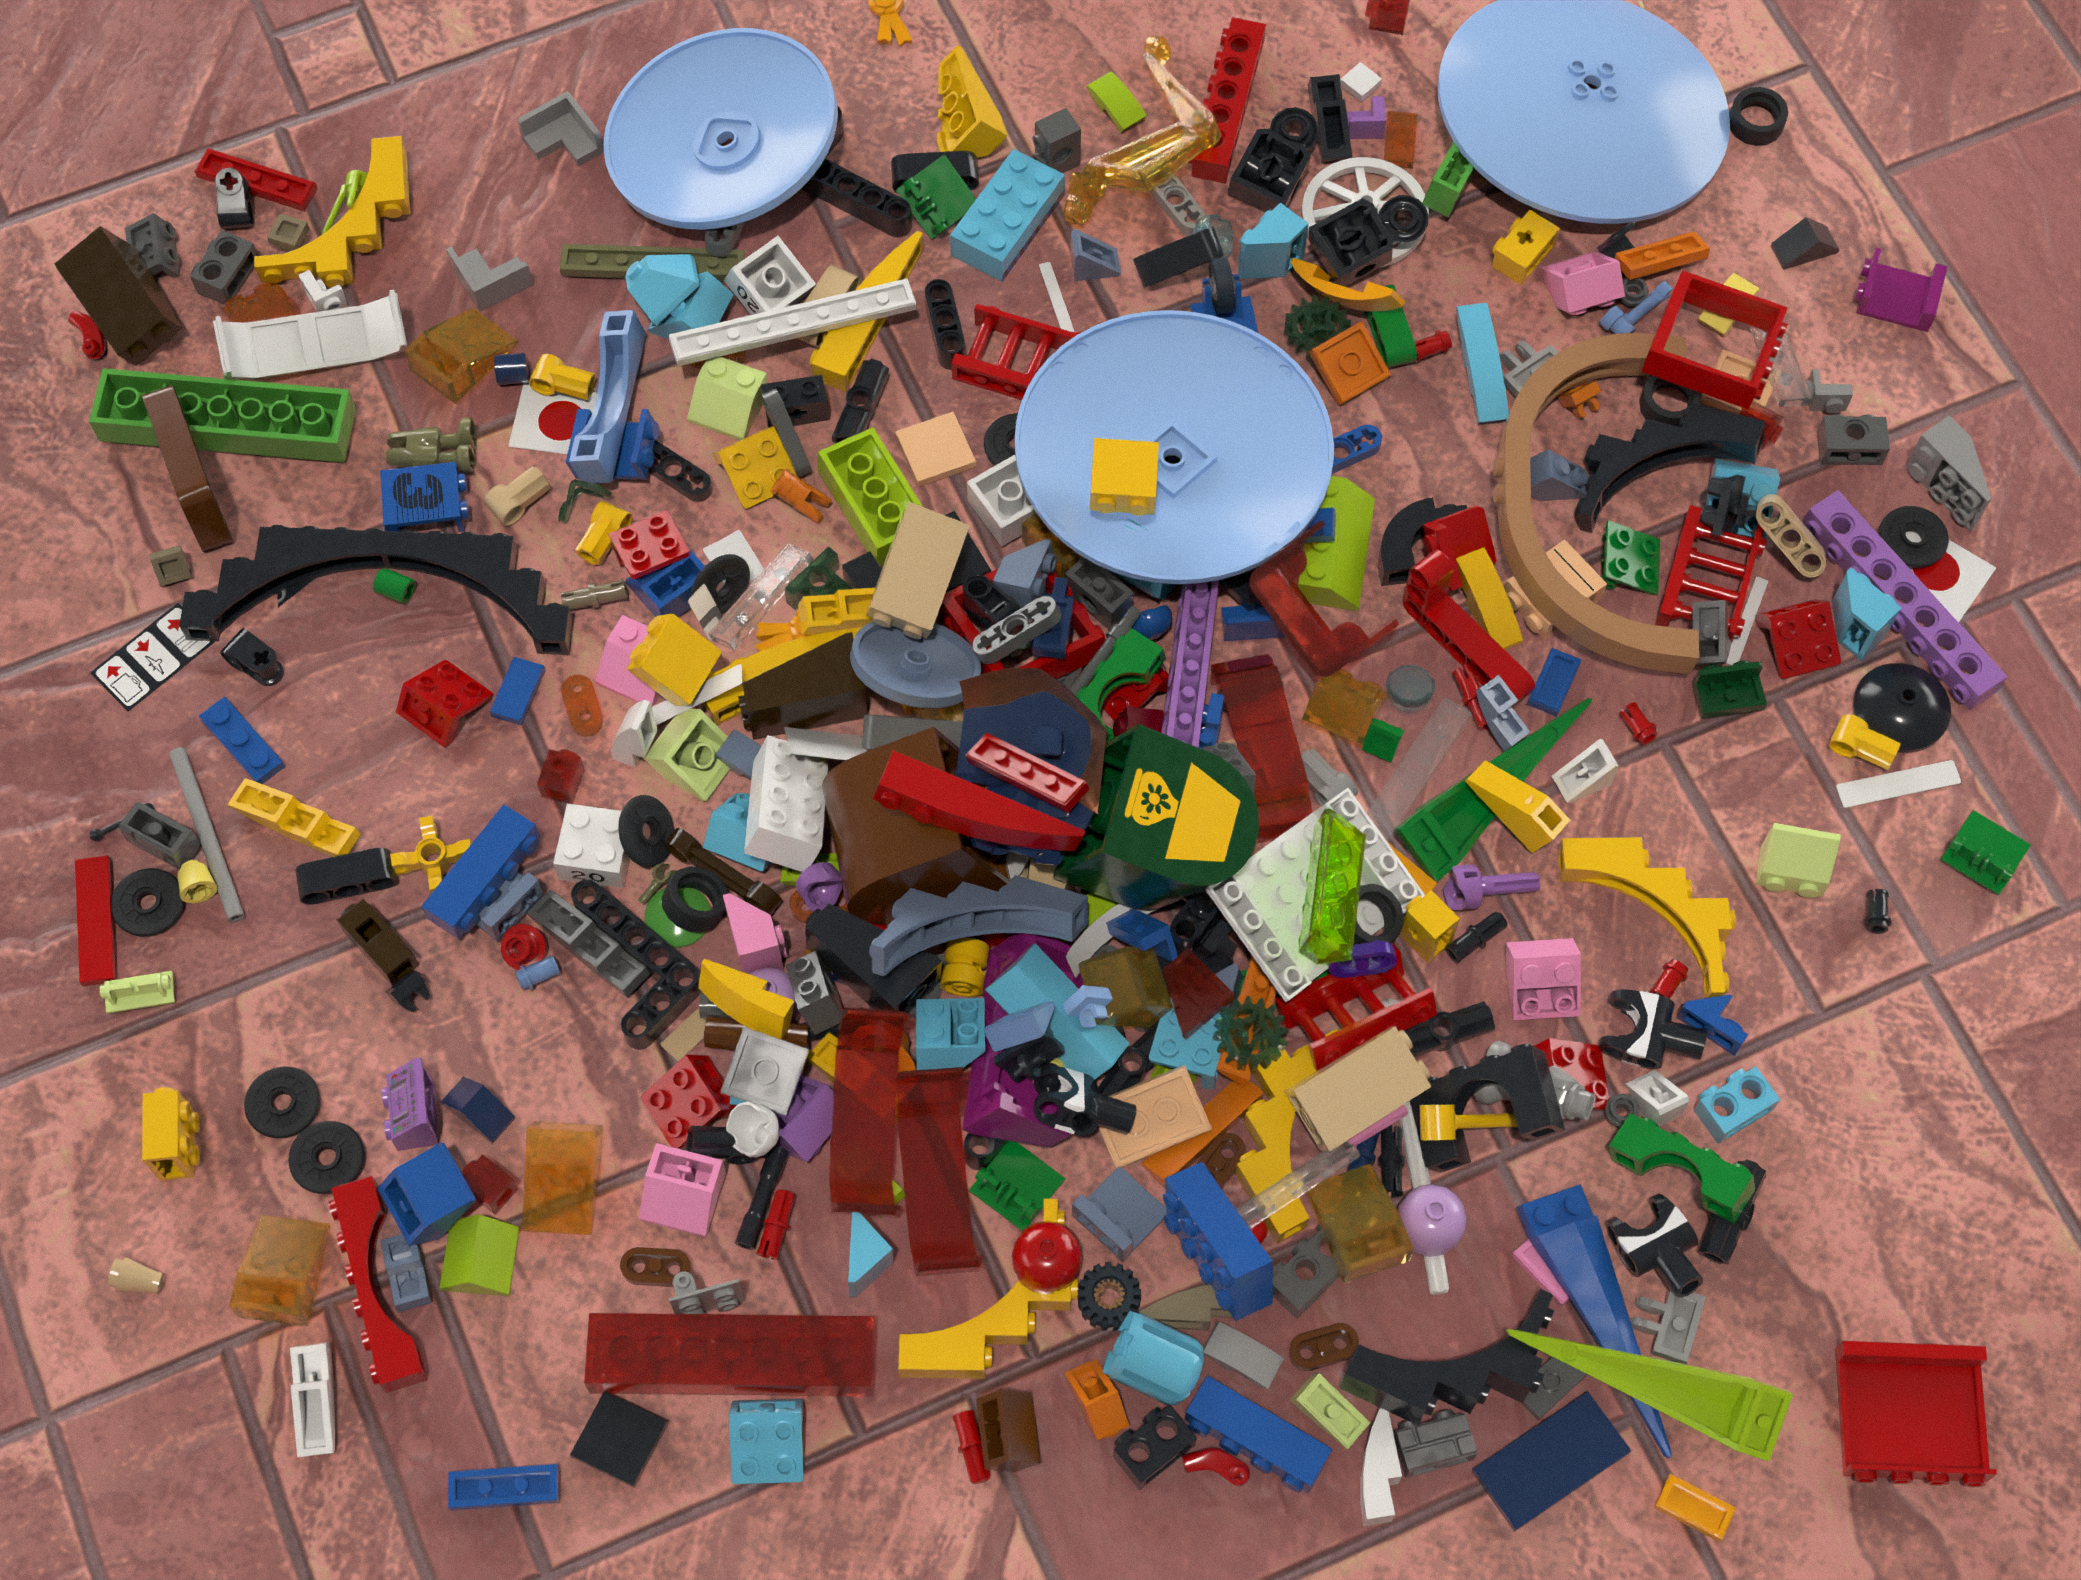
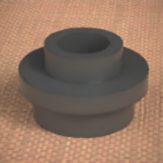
M1627 278L1623 281L1625 297L1619 299L1624 304L1637 306L1648 297L1649 290L1643 279L1635 278L1629 280Z
M1614 1095L1606 1103L1605 1116L1616 1127L1621 1128L1630 1113L1639 1117V1105L1629 1095ZM1616 1108H1624L1627 1111V1116H1619L1616 1113Z

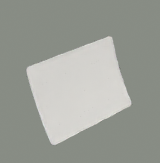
M740 530L703 548L709 561L726 554H735L742 557L750 569L749 582L765 573V569Z

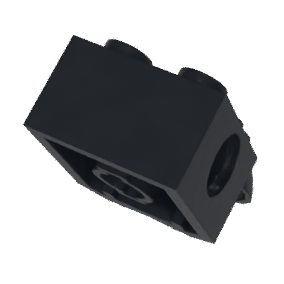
M1286 108L1274 116L1270 129H1257L1230 179L1227 194L1264 212L1272 211L1280 203L1288 208L1308 170L1311 158L1308 149L1313 146L1318 138L1319 128L1314 116L1301 108ZM1294 130L1300 135L1291 136L1287 131Z
M1398 195L1390 198L1383 204L1379 214L1378 208L1373 203L1361 198L1310 226L1308 240L1333 282L1345 287L1391 262L1393 245L1396 243H1408L1419 238L1428 226L1429 215L1424 204L1419 199L1410 195ZM1400 217H1406L1411 223L1401 226L1395 220Z

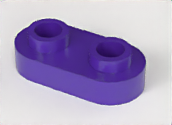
M1381 940L1363 944L1341 945L1333 949L1327 956L1329 972L1339 978L1387 972L1397 962L1394 946Z

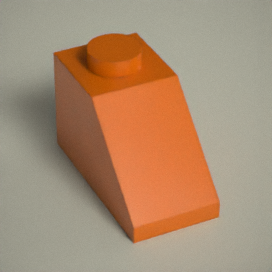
M1095 1358L1064 1372V1375L1087 1426L1098 1441L1103 1438L1112 1437L1119 1431L1130 1427L1117 1389L1107 1374L1102 1372L1103 1368Z

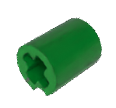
M381 568L373 582V591L402 604H407L411 600L416 588V581L387 568Z

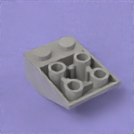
M1947 416L1921 435L1906 468L1915 480L1920 481L1931 492L1937 502L1942 503L1953 514L1954 519L1959 524L1964 525L1972 532L1991 501V496L1971 436L1955 420Z

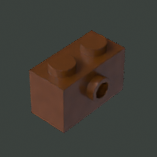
M1000 1389L976 1398L985 1470L1018 1472L1040 1464L1031 1393Z

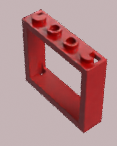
M1682 270L1647 355L1642 372L1749 410L1754 398L1760 400L1767 383L1762 381L1761 378L1768 379L1774 362L1769 360V357L1775 359L1782 341L1776 340V338L1782 339L1788 324L1783 322L1788 307ZM1683 302L1768 332L1750 381L1664 351Z
M998 569L989 572L984 576H986L993 583V579ZM1056 569L1053 573H1049L1046 579L1045 589L1049 594H1052L1055 577H1058ZM1067 583V596H1073L1072 590L1069 584ZM963 585L945 593L939 609V616L948 629L960 635L972 647L974 639L980 633L964 612ZM1074 598L1071 624L1081 636V639L1067 645L1065 659L1042 656L1019 668L1041 669L1054 679H1057L1087 665L1105 640L1104 632L1099 625L1092 623L1086 607L1082 603H1078ZM980 661L981 675L1005 669L1000 661L992 664H985Z

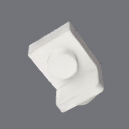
M310 270L298 275L303 291L316 312L340 309L347 306V301L340 285L327 290L321 279L315 280Z

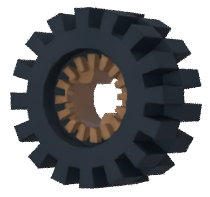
M1105 1262L1103 1267L1097 1264L1093 1266L1091 1272L1087 1270L1083 1280H1080L1078 1308L1082 1311L1084 1320L1088 1319L1090 1325L1094 1328L1098 1325L1101 1326L1103 1331H1107V1328L1113 1327V1331L1118 1330L1129 1311L1138 1312L1141 1289H1139L1137 1277L1134 1279L1133 1272L1129 1268L1125 1271L1123 1265L1119 1263L1115 1267L1111 1266V1262ZM1105 1289H1113L1118 1293L1119 1297L1114 1299L1113 1305L1103 1304L1100 1301L1099 1297L1104 1295Z

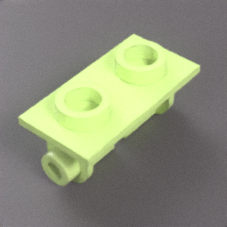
M167 971L104 981V985L100 986V995L102 999H105L106 1013L175 1003L173 972Z

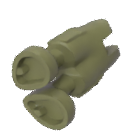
M472 417L462 418L459 422L458 430L449 434H442L438 427H421L411 431H399L388 434L387 445L392 448L386 452V463L388 465L406 468L456 462L459 470L464 473L473 472L475 469L476 458L474 451L477 450L475 423ZM443 448L457 449L456 451L441 452Z

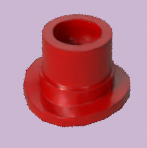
M517 924L505 932L501 941V953L504 961L510 967L519 970L522 964L526 967L544 959L547 953V942L538 928L530 924Z

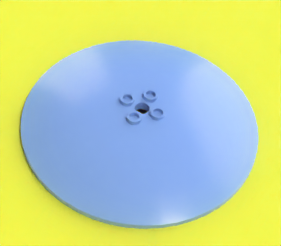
M1497 0L1474 13L1460 26L1451 38L1439 68L1437 84L1440 111L1445 126L1462 155L1482 176L1504 193L1526 205L1558 217L1589 223L1620 224L1647 220L1669 213L1696 197L1709 184L1717 173L1728 146L1730 134L1728 104L1720 81L1701 52L1674 27L1643 8L1624 0ZM1586 83L1595 85L1597 89L1589 88Z
M1164 310L1134 313L1105 321L1076 335L1053 353L1033 377L1020 404L1015 429V457L1020 481L1035 512L1045 525L1076 553L1096 565L1134 579L1155 583L1192 584L1221 580L1256 568L1285 550L1305 531L1324 501L1330 483L1334 461V441L1328 412L1318 390L1298 363L1284 350L1264 336L1235 322L1202 313ZM1094 438L1159 442L1154 515L1145 514L1137 516L1131 513H1101L1089 510ZM1168 455H1175L1181 461L1176 464H1170L1164 458ZM1130 518V519L1134 520L1135 522L1139 523V524L1142 525L1143 527H1141V526H1139V525H1137V524H1135V523L1129 521L1128 519ZM1123 524L1135 529L1136 531L1123 526Z

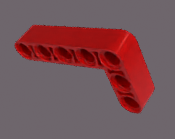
M1434 549L1410 569L1403 597L1404 608L1462 667L1463 665L1471 664L1472 670L1482 686L1500 675L1518 699L1511 707L1515 706L1535 689L1536 685L1532 676L1448 595L1453 575V565L1442 551Z

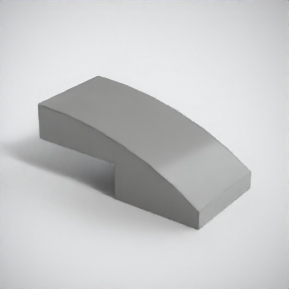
M1216 1322L1203 1347L1205 1356L1228 1371H1236L1261 1389L1269 1388L1284 1360L1282 1356L1221 1322Z

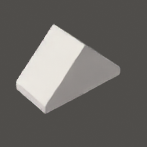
M1599 739L1553 774L1552 778L1566 802L1572 803L1611 786L1619 766L1604 740Z
M1656 1070L1625 1083L1630 1096L1638 1103L1641 1115L1652 1119L1659 1127L1681 1117L1690 1102L1687 1094Z

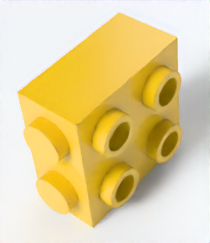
M1094 438L1089 510L1101 513L1123 512L1137 516L1145 514L1154 515L1159 442Z
M675 614L656 616L646 629L648 634L644 641L638 644L630 655L631 662L626 669L673 705H691L722 651Z
M162 1087L155 1089L153 1093H143L142 1161L159 1181L194 1178L195 1166L200 1163L198 1145H195V1133H198L200 1130L198 1113L194 1112L189 1101H186L180 1092L173 1088Z

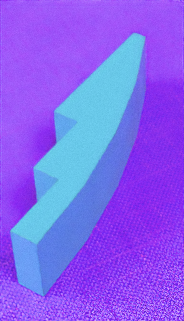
M1479 303L1457 306L1456 313L1464 368H1467L1470 395L1474 398L1477 424L1506 421L1509 415L1508 402L1488 304Z

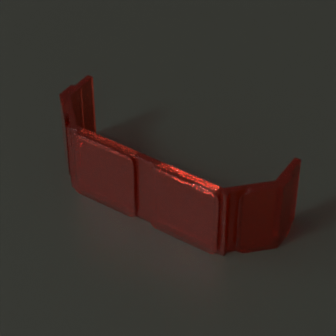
M1269 654L1211 664L1210 683L1211 685L1220 684L1236 747L1256 774L1254 797L1259 813V833L1256 844L1273 841L1312 813L1307 774L1292 725L1280 674Z
M844 1008L842 1010L835 1055L829 1160L831 1214L852 1215V1212H859L862 1216L896 1217L900 1211V1206L894 1203L892 1188L898 1053L904 1023L910 1018V1013L863 1008Z
M962 1067L900 1071L897 1074L899 1146L908 1238L916 1276L980 1271L983 1261L982 1255L976 1254L972 1238L960 1123V1078L963 1073Z

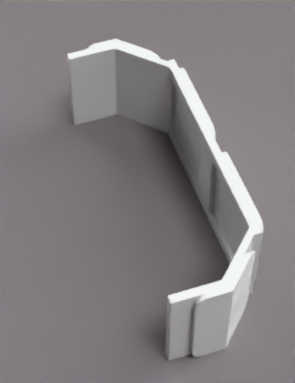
M389 290V296L360 306L248 323L221 322L220 316H215L216 320L213 321L224 379L268 378L315 369L364 363L407 350L398 296L394 290Z

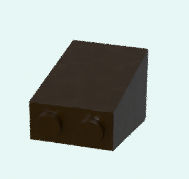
M99 226L54 263L61 276L116 354L130 363L138 365L146 360L152 352L163 343L168 342L173 335L182 329L138 249L105 228Z
M852 632L845 633L742 683L744 695L738 696L744 729L751 728L753 740L766 738L767 735L777 736L786 734L784 727L807 730L864 718V714H867L865 688L863 682L854 672L850 661V652L854 640Z

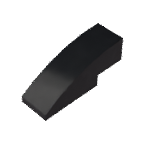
M1340 74L1310 77L1307 86L1311 113L1317 121L1319 128L1317 143L1322 162L1352 158L1346 103L1342 97Z

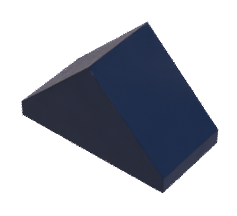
M464 1076L441 1101L444 1107L492 1144L515 1119V1116L484 1085Z

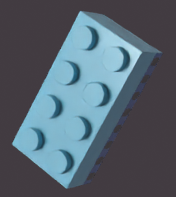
M1013 149L950 234L951 256L1003 282L1065 196V174Z

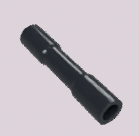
M774 1146L766 1155L750 1207L744 1215L735 1240V1244L748 1250L755 1249L774 1188L780 1180L789 1152L785 1149Z

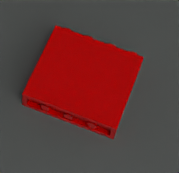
M1842 1341L1835 1349L1843 1476L1855 1477V1481L1860 1483L1876 1482L1877 1478H1891V1483L1910 1484L1913 1483V1479L1927 1480V1484L1933 1486L1948 1485L1949 1481H1963V1486L1982 1487L1997 1475V1469H1990L1981 1369V1366L1987 1361L1986 1346Z

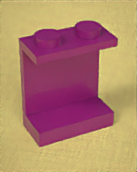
M1875 248L1871 259L1865 258L1860 276H1864L1865 280L1864 283L1859 282L1854 296V300L1859 301L1856 313L1928 332L1936 317L1948 266L1936 263L1930 277L1879 264L1881 249Z

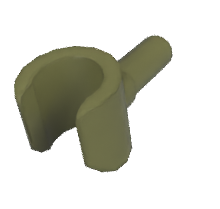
M657 864L652 870L653 880L638 901L645 905L663 883L669 882L677 870L669 871L665 877L664 872L669 864Z

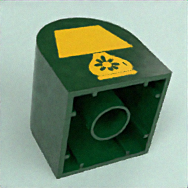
M1137 724L1105 743L1098 814H1094L1090 825L1085 829V834L1076 851L1060 850V854L1064 857L1060 864L1056 865L1053 878L1133 908L1155 909L1172 904L1230 878L1246 864L1255 848L1259 833V813L1253 792L1242 774L1220 756Z

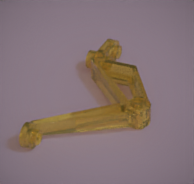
M1155 35L1148 37L1142 56L1179 122L1090 159L1082 173L1074 172L1069 180L1070 194L1064 206V216L1068 223L1083 225L1090 218L1092 210L1103 195L1106 186L1148 192L1202 151L1211 148L1220 140L1221 132L1213 113L1207 110L1162 66L1171 54V47L1165 37ZM1171 147L1170 149L1166 150L1165 152L1161 153L1160 155L1156 156L1155 158L1151 159L1150 161L1144 163L1143 165H1141V166H1139V167H1133V166H1135L1136 164H1138V163H1140V162H1142V161H1144V160H1146V159H1148V158L1154 156L1155 154H1157V153H1159V152H1161V151H1163V150H1165V149Z

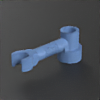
M1663 281L1628 314H1625L1618 306H1614L1602 317L1599 324L1607 332L1612 331L1614 334L1634 333L1636 328L1633 325L1655 306L1663 303L1670 296L1668 293L1673 288L1666 281Z

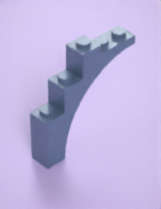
M1017 875L1005 886H1002L999 892L964 881L953 893H949L947 898L910 888L894 903L892 909L894 920L871 943L869 955L872 958V973L885 976L898 964L920 951L950 940L995 933H1024L1055 937L1072 942L1088 924V896Z

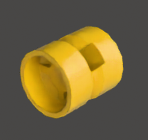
M969 937L947 941L944 957L947 965L942 970L940 988L949 994L961 997H976L983 994L985 972L982 970L987 967L990 950L988 944Z

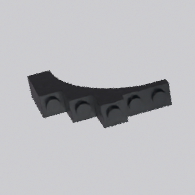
M1692 403L1688 414L1683 413L1679 427L1646 418L1642 429H1636L1632 442L1599 434L1595 445H1589L1585 457V462L1589 463V479L1586 487L1588 493L1585 498H1580L1576 508L1580 530L1592 533L1605 504L1624 486L1654 469L1684 460L1699 458L1734 459L1755 464L1765 441L1766 421Z
M1540 1289L1526 1321L1517 1330L1538 1334L1540 1327L1547 1329L1554 1310L1549 1308L1553 1294ZM1510 1335L1491 1348L1474 1355L1438 1362L1399 1359L1358 1344L1339 1389L1413 1424L1419 1425L1424 1414L1431 1416L1438 1399L1469 1414L1472 1413L1476 1403L1484 1404L1490 1389L1523 1403L1529 1392L1536 1394L1544 1374L1538 1372L1543 1359L1536 1356L1538 1349Z

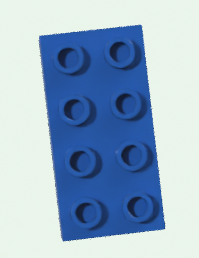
M1203 1162L1166 1177V1193L1163 1194V1201L1166 1206V1215L1164 1216L1166 1228L1171 1235H1177L1187 1259L1195 1261L1204 1284L1212 1286L1221 1309L1224 1311L1228 1310L1234 1320L1237 1321L1273 1304V1261Z

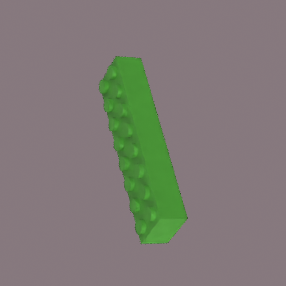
M102 369L89 423L99 441L159 446L142 395L173 385L197 450L345 463L356 412L349 389Z

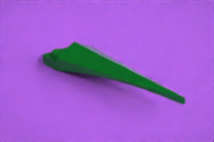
M1592 698L1584 699L1490 760L1489 763L1524 781L1554 744L1591 704ZM1472 773L1416 808L1414 813L1394 829L1425 873L1434 881H1439L1453 866L1462 861L1496 816L1465 782Z

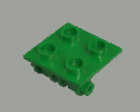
M942 155L920 173L908 179L896 190L899 196L910 204L912 214L931 240L962 218L976 200L973 193L945 155Z
M1606 521V533L1602 535L1604 550L1601 553L1603 558L1601 566L1604 567L1601 578L1607 583L1606 589H1615L1618 583H1622L1657 596L1659 592L1660 539L1615 522Z
M1972 810L1941 858V861L1995 894L2000 895L2031 844Z
M1009 1141L986 1169L982 1167L975 1176L976 1182L969 1189V1192L1023 1231L1044 1207V1199H1050L1066 1178L1018 1142Z

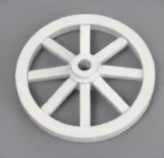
M1368 157L1349 158L1329 165L1312 179L1304 194L1301 214L1302 219L1309 223L1307 232L1309 238V227L1316 224L1315 221L1325 219L1361 198L1373 203L1378 208L1379 214L1383 204L1387 202L1381 199L1398 185H1401L1410 196L1419 199L1421 202L1424 200L1425 193L1419 183L1407 171L1391 162ZM1365 172L1383 175L1390 179L1373 192L1368 190ZM1355 173L1359 193L1356 194L1331 181L1339 176ZM1321 189L1349 202L1313 210L1314 201ZM1425 231L1416 240L1400 243V245L1393 248L1392 261L1382 267L1395 264L1410 255L1422 241Z

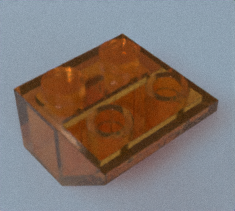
M270 281L254 287V293L244 298L242 294L229 298L225 301L226 306L220 308L227 322L248 323L296 315L285 290L277 283L271 285Z

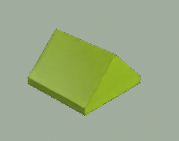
M480 1214L458 1219L448 1231L439 1290L510 1296L520 1228Z

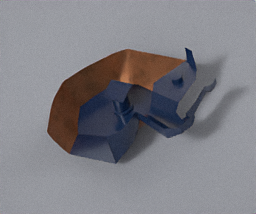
M1002 669L959 681L964 701V716L957 771L955 772L951 768L954 774L963 780L980 787H988L987 790L1085 830L1090 825L1094 814H1098L1107 730L1098 717L1066 686L1041 669ZM987 732L1086 781L1089 790L1067 813L968 763L965 755ZM970 837L973 847L991 855H1003L1011 852L1032 857L1034 863L1052 866L1060 864L1064 857L1058 850L1005 845Z

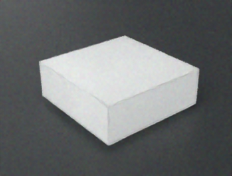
M1360 62L1343 76L1340 81L1342 88L1362 102L1381 86L1382 78Z

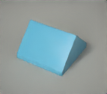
M852 1212L848 1289L849 1297H857L893 1264V1248L859 1212Z

